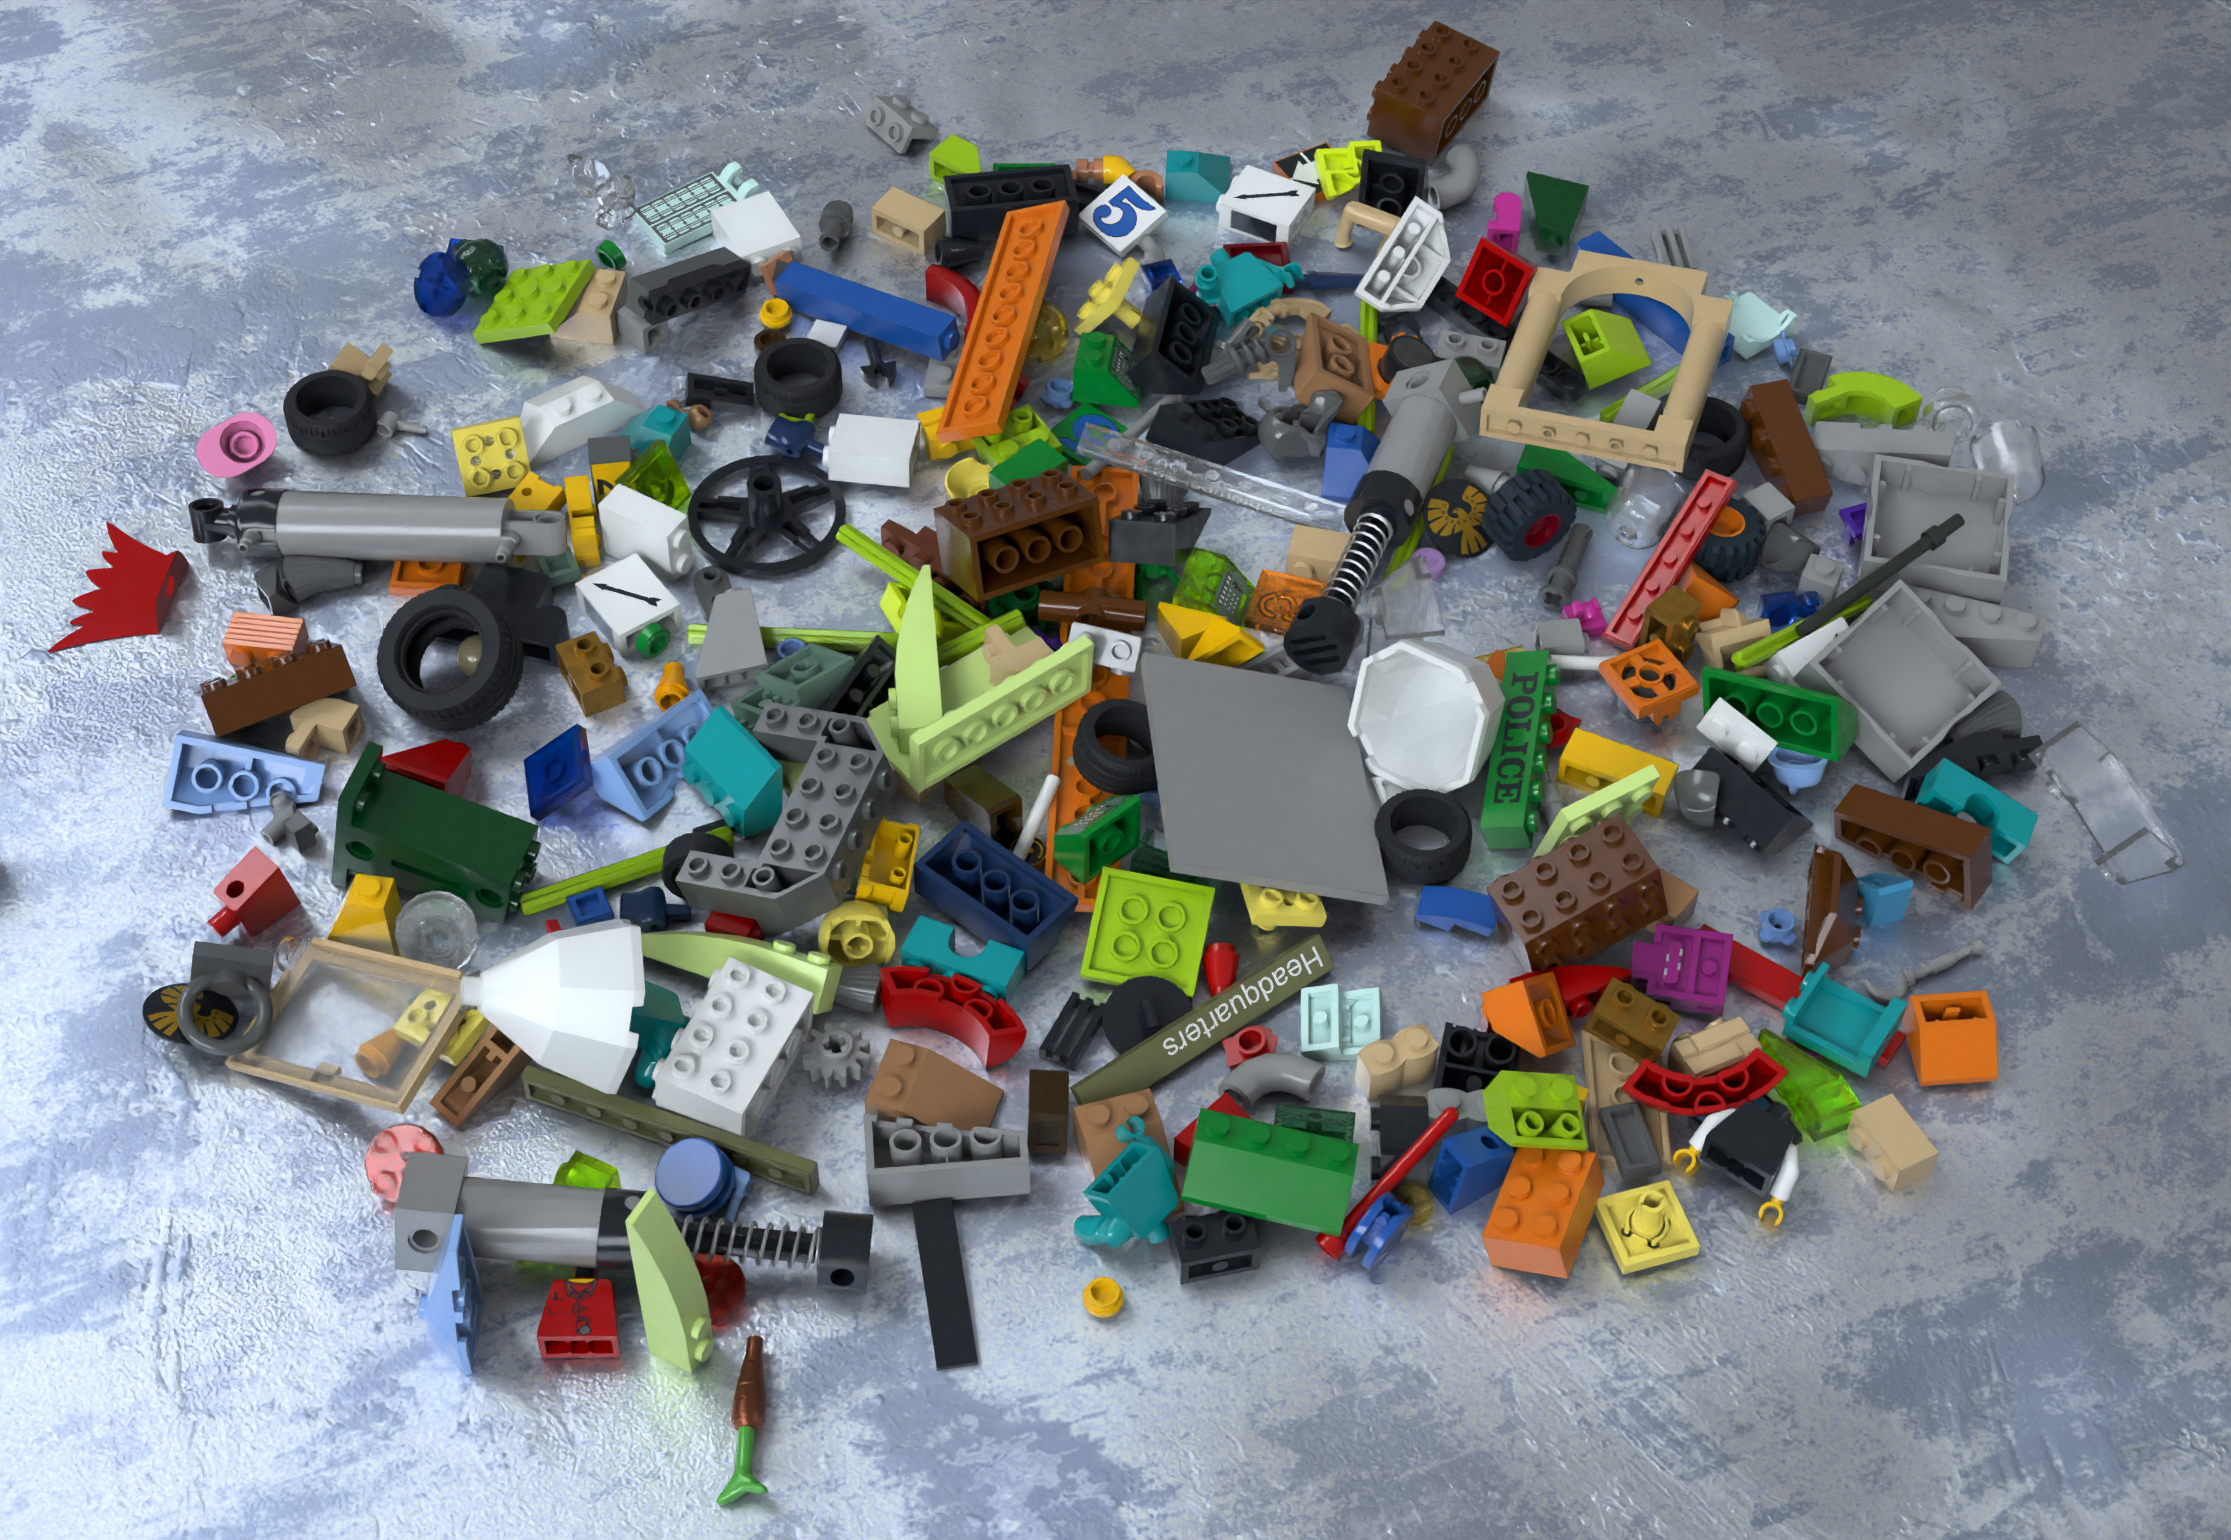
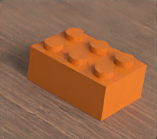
M1517 1147L1482 1234L1491 1266L1565 1279L1569 1278L1605 1183L1596 1152Z

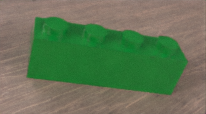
M1706 665L1702 668L1704 716L1718 698L1721 697L1778 742L1776 747L1839 762L1857 739V709L1841 697Z
M1200 1108L1192 1136L1180 1200L1340 1237L1354 1179L1359 1144Z

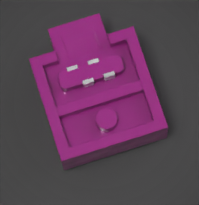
M1656 924L1654 944L1634 941L1630 967L1632 974L1630 985L1635 989L1647 990V997L1665 1004L1670 1009L1723 1016L1733 934Z

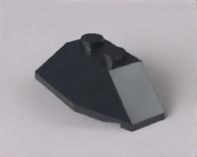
M876 635L854 659L855 665L816 710L868 718L869 711L889 700L888 688H895L896 650L879 635Z

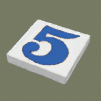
M1124 174L1079 213V221L1121 258L1134 248L1143 236L1148 235L1168 217L1167 211Z

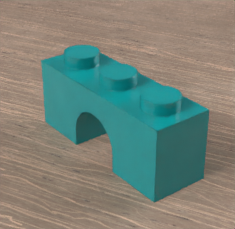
M1945 757L1925 775L1915 804L1954 817L1959 812L1967 813L1977 824L1990 828L1992 855L2006 864H2009L2028 847L2039 816Z
M922 915L918 917L900 949L901 966L930 968L929 973L952 978L954 973L982 984V991L997 1001L1002 998L1008 1005L1025 975L1024 951L989 940L985 949L980 954L973 957L958 956L954 953L956 950L955 927Z

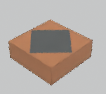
M782 250L759 265L771 295H777L774 281L793 261L788 250Z

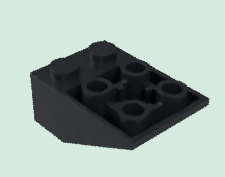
M1226 397L1160 405L1145 438L1184 473H1189L1191 476L1212 474L1261 444L1258 437L1259 421L1247 416L1238 408V404L1235 401Z
M1148 499L1146 504L1134 505V509L1121 510V515L1109 519V562L1177 566L1187 561L1211 515V508L1199 507V502L1182 501L1179 502V506L1167 505V500Z

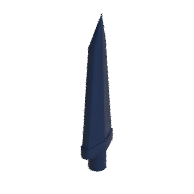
M1307 270V274H1303V280L1294 279V287H1308L1310 291L1354 288L1358 286L1365 274Z

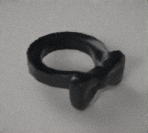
M1403 311L1390 318L1381 319L1378 322V331L1380 333L1384 332V339L1387 344L1392 339V326L1397 324L1408 327L1419 339L1423 340L1421 326L1415 320L1409 318L1408 311Z

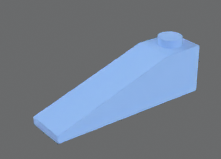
M454 1214L430 1278L428 1293L422 1294L420 1297L419 1318L425 1319L429 1336L464 1374H473L485 1299L463 1214Z

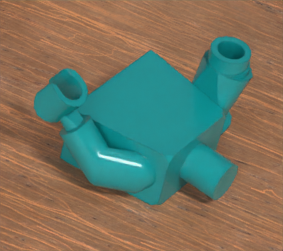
M1224 248L1216 250L1210 256L1209 261L1212 265L1206 264L1201 266L1194 276L1197 287L1196 296L1208 305L1216 304L1229 330L1237 326L1243 317H1251L1257 308L1269 306L1271 300L1275 298L1281 299L1283 284H1286L1288 288H1292L1295 286L1294 279H1304L1299 263H1289L1284 267L1276 266L1260 258L1256 259L1250 252H1244L1231 258Z
M644 980L643 1006L632 1007L629 1031L639 1034L637 1049L643 1050L636 1065V1073L633 1078L638 1085L647 1089H653L655 1081L652 1080V1075L658 1061L661 1058L667 1059L672 1050L671 1044L679 1028L685 1029L690 1019L688 1016L683 1015L679 997L675 992Z
M1131 1116L1126 1120L1133 1133L1129 1132L1126 1126L1122 1124L1115 1128L1116 1138L1121 1143L1129 1145L1082 1192L1086 1199L1101 1214L1081 1215L1074 1223L1073 1231L1075 1236L1088 1246L1104 1245L1107 1243L1111 1248H1117L1124 1245L1131 1237L1140 1240L1148 1238L1150 1243L1157 1244L1169 1236V1226L1164 1219L1178 1205L1179 1200L1174 1188V1161L1152 1136L1146 1137L1143 1134L1145 1125L1140 1117Z

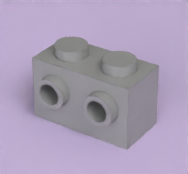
M1441 329L1435 351V362L1454 358L1471 387H1484L1486 390H1489L1490 385L1495 384L1503 365L1506 341Z

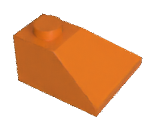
M1553 971L1481 993L1483 1013L1487 1021L1491 1023L1493 1031L1538 1058L1577 1046Z

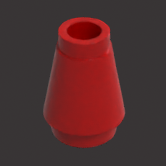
M1214 943L1205 948L1202 962L1211 998L1236 982L1240 956L1236 953V948L1232 944Z

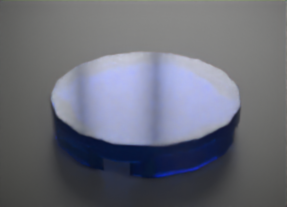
M438 251L428 255L418 268V270H421L419 278L415 277L414 294L419 308L430 316L439 318L453 316L462 308L467 298L469 277L466 266L459 257L453 254Z

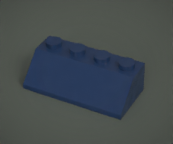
M966 820L958 824L914 864L915 893L988 943L989 940H993L1024 951L1026 971H1030L1054 948L1078 904V897Z

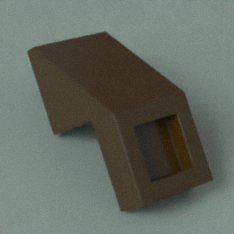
M1029 1069L1027 1106L1028 1153L1067 1155L1069 1071Z

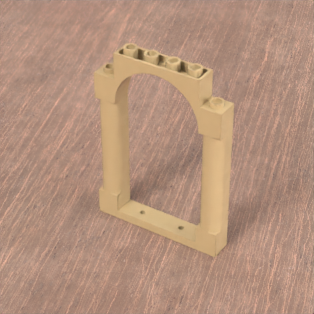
M1578 251L1570 272L1538 267L1529 288L1527 305L1495 384L1490 385L1481 407L1479 435L1682 473L1730 329L1734 300L1706 296L1708 272L1590 251ZM1624 293L1641 295L1670 306L1687 322L1690 335L1663 414L1659 415L1654 431L1526 408L1558 323L1563 314L1576 303L1603 294Z

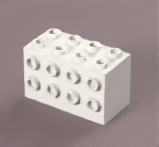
M729 957L722 970L717 968L713 972L708 983L709 991L704 999L698 998L695 1001L689 1016L690 1022L686 1028H679L671 1044L672 1051L667 1059L661 1058L658 1061L652 1075V1080L655 1081L652 1100L655 1101V1108L750 1139L802 1052V1042L808 1041L811 1036L814 993Z

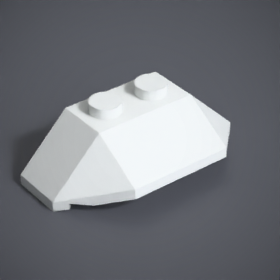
M1415 196L1361 279L1354 295L1380 312L1420 311L1451 261L1447 236L1443 226V213Z
M585 375L525 401L520 422L530 468L532 469L588 443L590 438H600L626 426L631 418L646 411L645 407L631 391Z

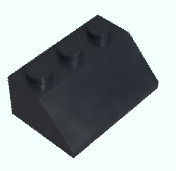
M1711 746L1692 768V770L1711 771L1719 775L1720 782L1716 801V809L1719 812L1716 814V817L1731 829H1734L1735 826L1740 828L1746 834L1743 840L1759 853L1764 849L1776 854L1808 831L1814 824L1759 776L1752 773L1721 749Z

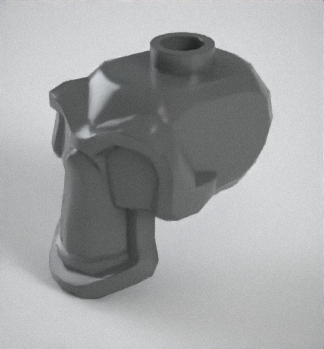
M1333 390L1315 391L1311 395L1308 407L1296 404L1290 407L1280 406L1273 408L1259 422L1258 437L1261 445L1271 456L1281 460H1285L1288 457L1298 459L1308 456L1322 457L1324 453L1322 449L1327 442L1326 433L1329 429V423H1332L1334 417L1342 409V397Z

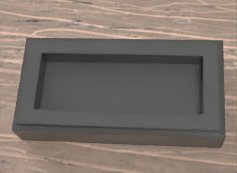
M1800 348L1789 380V385L1797 403L1806 405L1808 395L1823 389L1833 356Z
M1638 1102L1600 1108L1598 1117L1622 1180L1628 1181L1661 1174L1663 1166Z

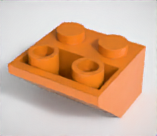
M1987 990L1910 995L1902 1019L1904 1033L1907 1034L1906 1040L1920 1086L1997 1080V1026Z

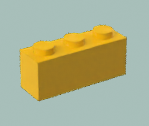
M1575 728L1560 757L1556 781L1593 794L1653 764L1660 774V778L1652 789L1654 791L1653 795L1644 801L1642 812L1660 818L1674 789V776L1678 772L1679 764L1634 749L1629 745L1609 740L1595 733Z

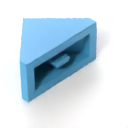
M1874 872L1856 877L1858 880L1857 896L1863 897L1861 915L1869 928L1904 918L1913 890L1912 879L1882 872Z

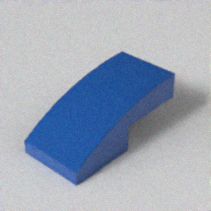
M1423 886L1414 919L1448 932L1455 924L1481 935L1491 936L1495 929L1496 919L1488 895L1452 887Z

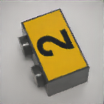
M629 435L588 439L592 485L596 509L599 511L598 504L618 483L637 491L642 478L634 483H627L623 479L640 465L638 448L631 449Z

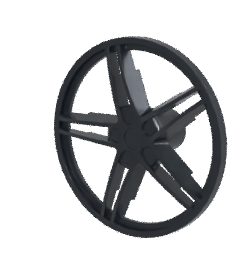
M763 455L731 462L711 473L694 491L689 502L687 515L691 539L697 549L708 560L719 567L743 575L777 576L806 568L822 559L834 548L838 542L836 540L838 530L846 523V505L842 491L834 480H828V474L819 467L788 456ZM762 465L763 471L756 472L755 466ZM769 465H781L802 470L814 476L822 484L813 487L806 485L782 493L781 479L777 474L770 471ZM749 467L750 474L746 483L747 498L718 496L717 499L704 498L708 490L719 480L733 472ZM834 500V522L828 534L820 542L810 533V529L794 516ZM698 516L741 523L730 539L731 544L725 553L713 547L704 537L698 524ZM750 532L754 533L753 536L745 544V548L742 550V552L737 556V558H734L743 546V544L745 543ZM768 532H772L802 553L797 557L778 562L756 563L745 561ZM798 538H799L801 541H803L806 545H808L810 548H808L807 546H805L804 544H802V543L798 540Z

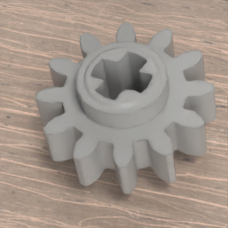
M844 1021L839 1025L838 1030H833L829 1022L825 1023V1032L822 1034L812 1029L810 1031L811 1041L802 1042L803 1070H810L811 1081L815 1082L824 1077L826 1088H830L834 1080H839L840 1085L846 1088L848 1084L847 1077L852 1076L853 1079L861 1080V1068H870L869 1040L862 1039L861 1029L856 1028L849 1033L847 1032V1023Z

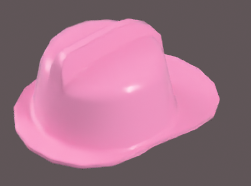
M244 412L233 416L204 433L197 444L196 456L200 466L207 473L218 478L235 477L261 464L272 455L276 447L277 434L273 424L266 417L257 413Z

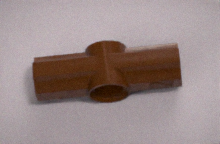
M1087 587L1081 593L1042 589L1039 597L1038 620L1071 624L1073 622H1081L1102 628L1144 632L1147 623L1148 601L1111 597L1106 590L1100 587Z

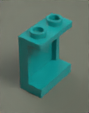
M1822 962L1815 973L1809 971L1804 977L1799 991L1802 993L1798 999L1792 996L1787 1002L1781 1016L1786 1019L1782 1035L1867 1078L1899 1029L1908 1003L1893 996L1888 1006L1884 1007L1828 978L1827 974L1830 965Z

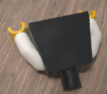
M1775 1101L1770 1104L1766 1111L1752 1102H1745L1738 1109L1730 1108L1710 1114L1689 1140L1690 1147L1688 1149H1679L1675 1152L1673 1163L1677 1167L1684 1158L1691 1157L1692 1162L1686 1168L1685 1174L1692 1176L1700 1168V1161L1697 1156L1701 1152L1700 1159L1762 1198L1765 1199L1768 1194L1772 1195L1770 1202H1766L1760 1207L1759 1218L1762 1221L1764 1212L1769 1208H1774L1779 1212V1217L1774 1224V1227H1777L1784 1218L1781 1208L1783 1201L1789 1200L1800 1172L1799 1149L1792 1143L1796 1131L1787 1124L1791 1118V1112L1787 1106Z

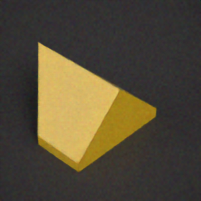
M1214 616L1189 655L1188 660L1235 668L1263 652L1265 645L1241 627Z

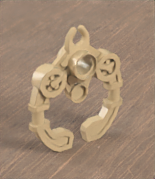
M1275 298L1271 300L1269 306L1257 308L1248 319L1254 323V326L1259 327V333L1254 336L1259 340L1263 330L1267 326L1274 324V317L1277 315L1281 318L1299 315L1307 321V316L1310 312L1329 319L1332 310L1322 302L1312 299ZM1349 323L1340 324V326L1359 334V331ZM1293 334L1296 338L1295 371L1303 339V335ZM1274 336L1271 341L1272 349L1281 348L1286 338ZM1259 361L1256 363L1257 368L1255 371L1247 373V378L1250 380L1262 378L1270 381L1278 380V365L1274 361L1265 365ZM1293 376V379H1292V382H1291V384H1292L1293 386H1294V376Z

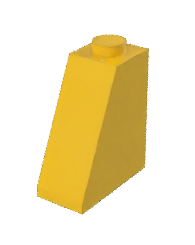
M357 873L333 918L326 939L400 957L408 932L394 878Z

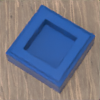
M602 886L566 897L567 907L576 927L615 919L614 912Z

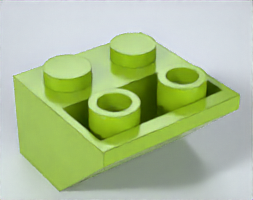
M1589 309L1561 321L1570 349L1589 390L1652 364L1630 318L1596 309Z
M1030 404L1009 411L1003 433L972 438L981 463L984 465L989 464L992 468L999 463H1003L1015 455L1022 447L1028 446L1038 438L1062 454L1061 443Z
M1501 1070L1482 1092L1488 1128L1510 1146L1585 1151L1588 1148L1575 1075Z

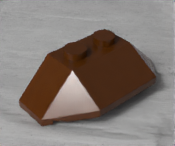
M1816 844L1808 870L1800 976L1802 978L1809 971L1815 973L1822 962L1830 965L1828 974L1846 964L1851 948L1858 949L1861 938V926H1855V918L1860 919L1863 908V897L1857 896L1858 880L1841 853Z

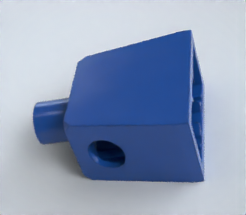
M1488 1124L1448 1137L1442 1142L1428 1181V1188L1447 1212L1452 1215L1498 1189L1503 1184L1517 1147L1507 1144L1488 1128Z

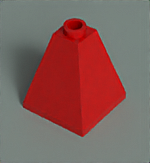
M1481 237L1455 296L1503 326L1509 327L1527 305L1529 288L1538 270L1537 268L1540 266L1485 237Z
M443 739L383 756L382 762L386 763V770L462 798L471 774L472 752L471 748L462 742Z

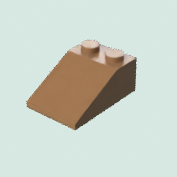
M1310 312L1307 316L1294 376L1296 399L1308 407L1311 395L1315 391H1336L1343 399V407L1334 417V420H1342L1353 425L1374 398L1367 338Z
M890 1039L864 1101L865 1114L878 1115V1121L896 1122L898 1117L913 1119L914 1125L936 1127L937 1122L953 1123V1127L960 1130L971 1131L974 1126L991 1128L1003 1098L1004 1090L928 1048Z
M1150 1088L1073 1107V1134L1090 1183L1129 1145L1121 1143L1116 1138L1115 1128L1122 1124L1126 1126L1129 1132L1133 1133L1126 1123V1120L1131 1116L1140 1117L1145 1125L1143 1134L1146 1137L1152 1136L1171 1156L1162 1120ZM1175 1169L1174 1188L1179 1200L1178 1205L1167 1216L1181 1213L1185 1210L1184 1203L1180 1200L1181 1192Z

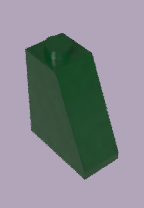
M1527 172L1523 202L1536 251L1567 258L1586 209L1589 185Z

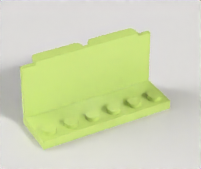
M1028 626L1012 635H1009L1007 632L1005 633L1015 647L1038 638ZM1083 635L1073 642L1065 643L1056 652L1051 649L1053 652L1051 655L1044 659L1036 660L1030 667L1016 675L1007 677L996 687L990 683V665L983 657L982 647L940 670L939 678L943 717L927 727L919 728L910 736V752L899 753L898 738H891L890 716H897L896 710H889V700L869 711V717L866 719L889 764L920 793L1091 692L1094 643L1086 635Z

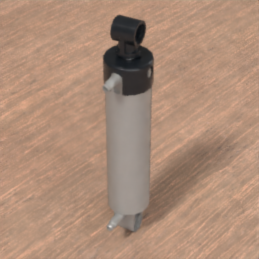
M248 487L242 491L238 503L233 504L230 508L224 507L223 501L217 498L197 499L188 505L191 534L195 542L211 544L220 542L230 535L232 539L237 540L238 550L247 557L284 558L285 556H317L358 560L485 564L491 562L509 565L512 563L514 555L555 556L568 550L566 521L563 513L544 510H516L514 502L510 498L291 491L285 488Z

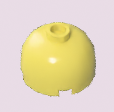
M851 900L842 902L840 906L830 910L824 916L818 929L819 952L831 956L830 962L843 967L866 965L873 962L877 963L878 966L883 962L885 966L890 961L896 948L895 934L888 918L881 909L865 901Z

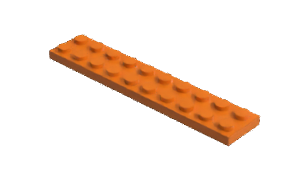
M1065 200L1008 211L1006 213L936 434L941 443L1003 433L1070 209Z

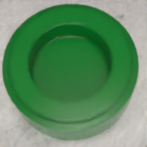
M604 240L595 248L598 260L606 269L619 271L626 265L627 262L624 254L610 240Z
M659 622L649 624L637 637L635 643L636 650L648 659L657 657L668 646L670 631Z

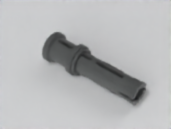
M1576 523L1572 526L1558 563L1552 566L1546 575L1548 582L1540 589L1538 594L1539 602L1546 609L1562 611V607L1567 606L1570 601L1568 594L1575 588L1578 582L1576 572L1585 554L1587 545L1593 536L1592 529L1588 531L1589 526L1584 523Z

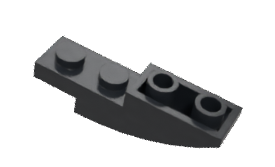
M2000 729L1964 737L1941 747L1918 762L1907 774L1901 797L1903 800L1917 799L1925 775L1944 757L1977 778H1990L2000 774L2024 773L2036 769L2044 744L2039 735L2004 740Z

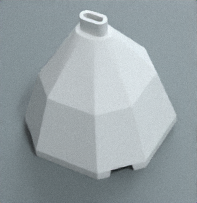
M1403 639L1362 660L1347 726L1353 737H1360L1368 754L1364 761L1371 773L1406 790L1428 789L1446 794L1474 781L1492 751L1505 703V697L1501 691L1502 681L1495 678L1488 664L1445 644Z
M617 918L548 933L480 973L479 977L462 976L460 984L461 1005L477 1006L479 1013L539 1065L606 1094H616L638 1045L639 1034L629 1031L632 1007L643 1006L645 997L641 927L632 925L628 919Z

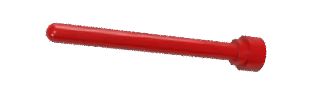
M1447 1107L1344 1218L1340 1237L1319 1233L1314 1238L1316 1244L1336 1262L1341 1259L1345 1254L1344 1246L1363 1215L1383 1193L1391 1192L1458 1120V1110L1455 1107Z

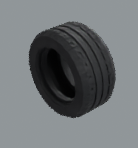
M461 587L435 588L433 591L428 590L425 593H420L417 597L411 598L410 601L406 602L393 614L383 630V636L380 638V644L378 645V676H380V682L383 684L387 695L395 704L418 722L429 728L439 731L444 730L445 732H459L460 730L465 731L468 728L472 729L495 717L499 711L505 708L506 704L508 705L510 698L515 695V690L518 689V683L521 681V674H523L524 669L522 667L524 665L523 644L514 625L485 597L477 592ZM469 627L477 630L482 640L481 659L475 672L463 684L449 691L432 692L424 689L420 678V666L427 647L439 635L451 629Z

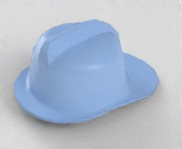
M1776 746L1768 756V761L1773 765L1776 779L1779 783L1789 787L1791 795H1796L1800 788L1817 785L1822 780L1825 766L1829 761L1828 759Z

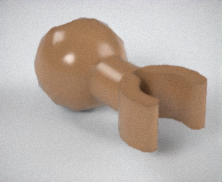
M666 401L667 407L688 414L690 428L694 430H705L712 421V412L707 406L697 404L689 409L680 408L676 401Z

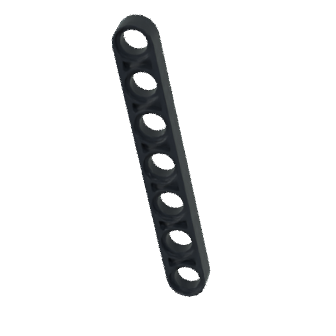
M1441 276L1424 304L1466 334L1506 341L1505 360L1517 328L1513 325L1509 327L1503 326L1455 296L1458 287ZM1450 298L1456 300L1457 303L1446 304L1441 300ZM1476 315L1481 319L1478 321H1471L1466 319L1465 316ZM1496 331L1503 333L1505 336L1496 338L1490 336L1489 333ZM1548 350L1542 365L1549 366L1553 370L1550 372L1540 371L1535 383L1562 401L1575 402L1580 400L1584 392V376ZM1569 382L1576 384L1578 387L1567 389L1561 384Z

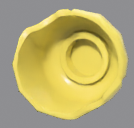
M966 458L956 462L947 471L944 481L949 497L951 499H965L977 495L983 489H989V472L993 468L989 464L984 465L977 462L974 458Z

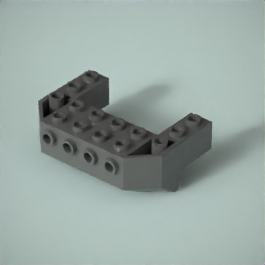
M773 702L766 703L752 730L757 741L774 759L806 765L757 862L690 850L675 879L690 907L756 919L765 937L773 938L791 931L841 905L899 786L894 771L865 717Z

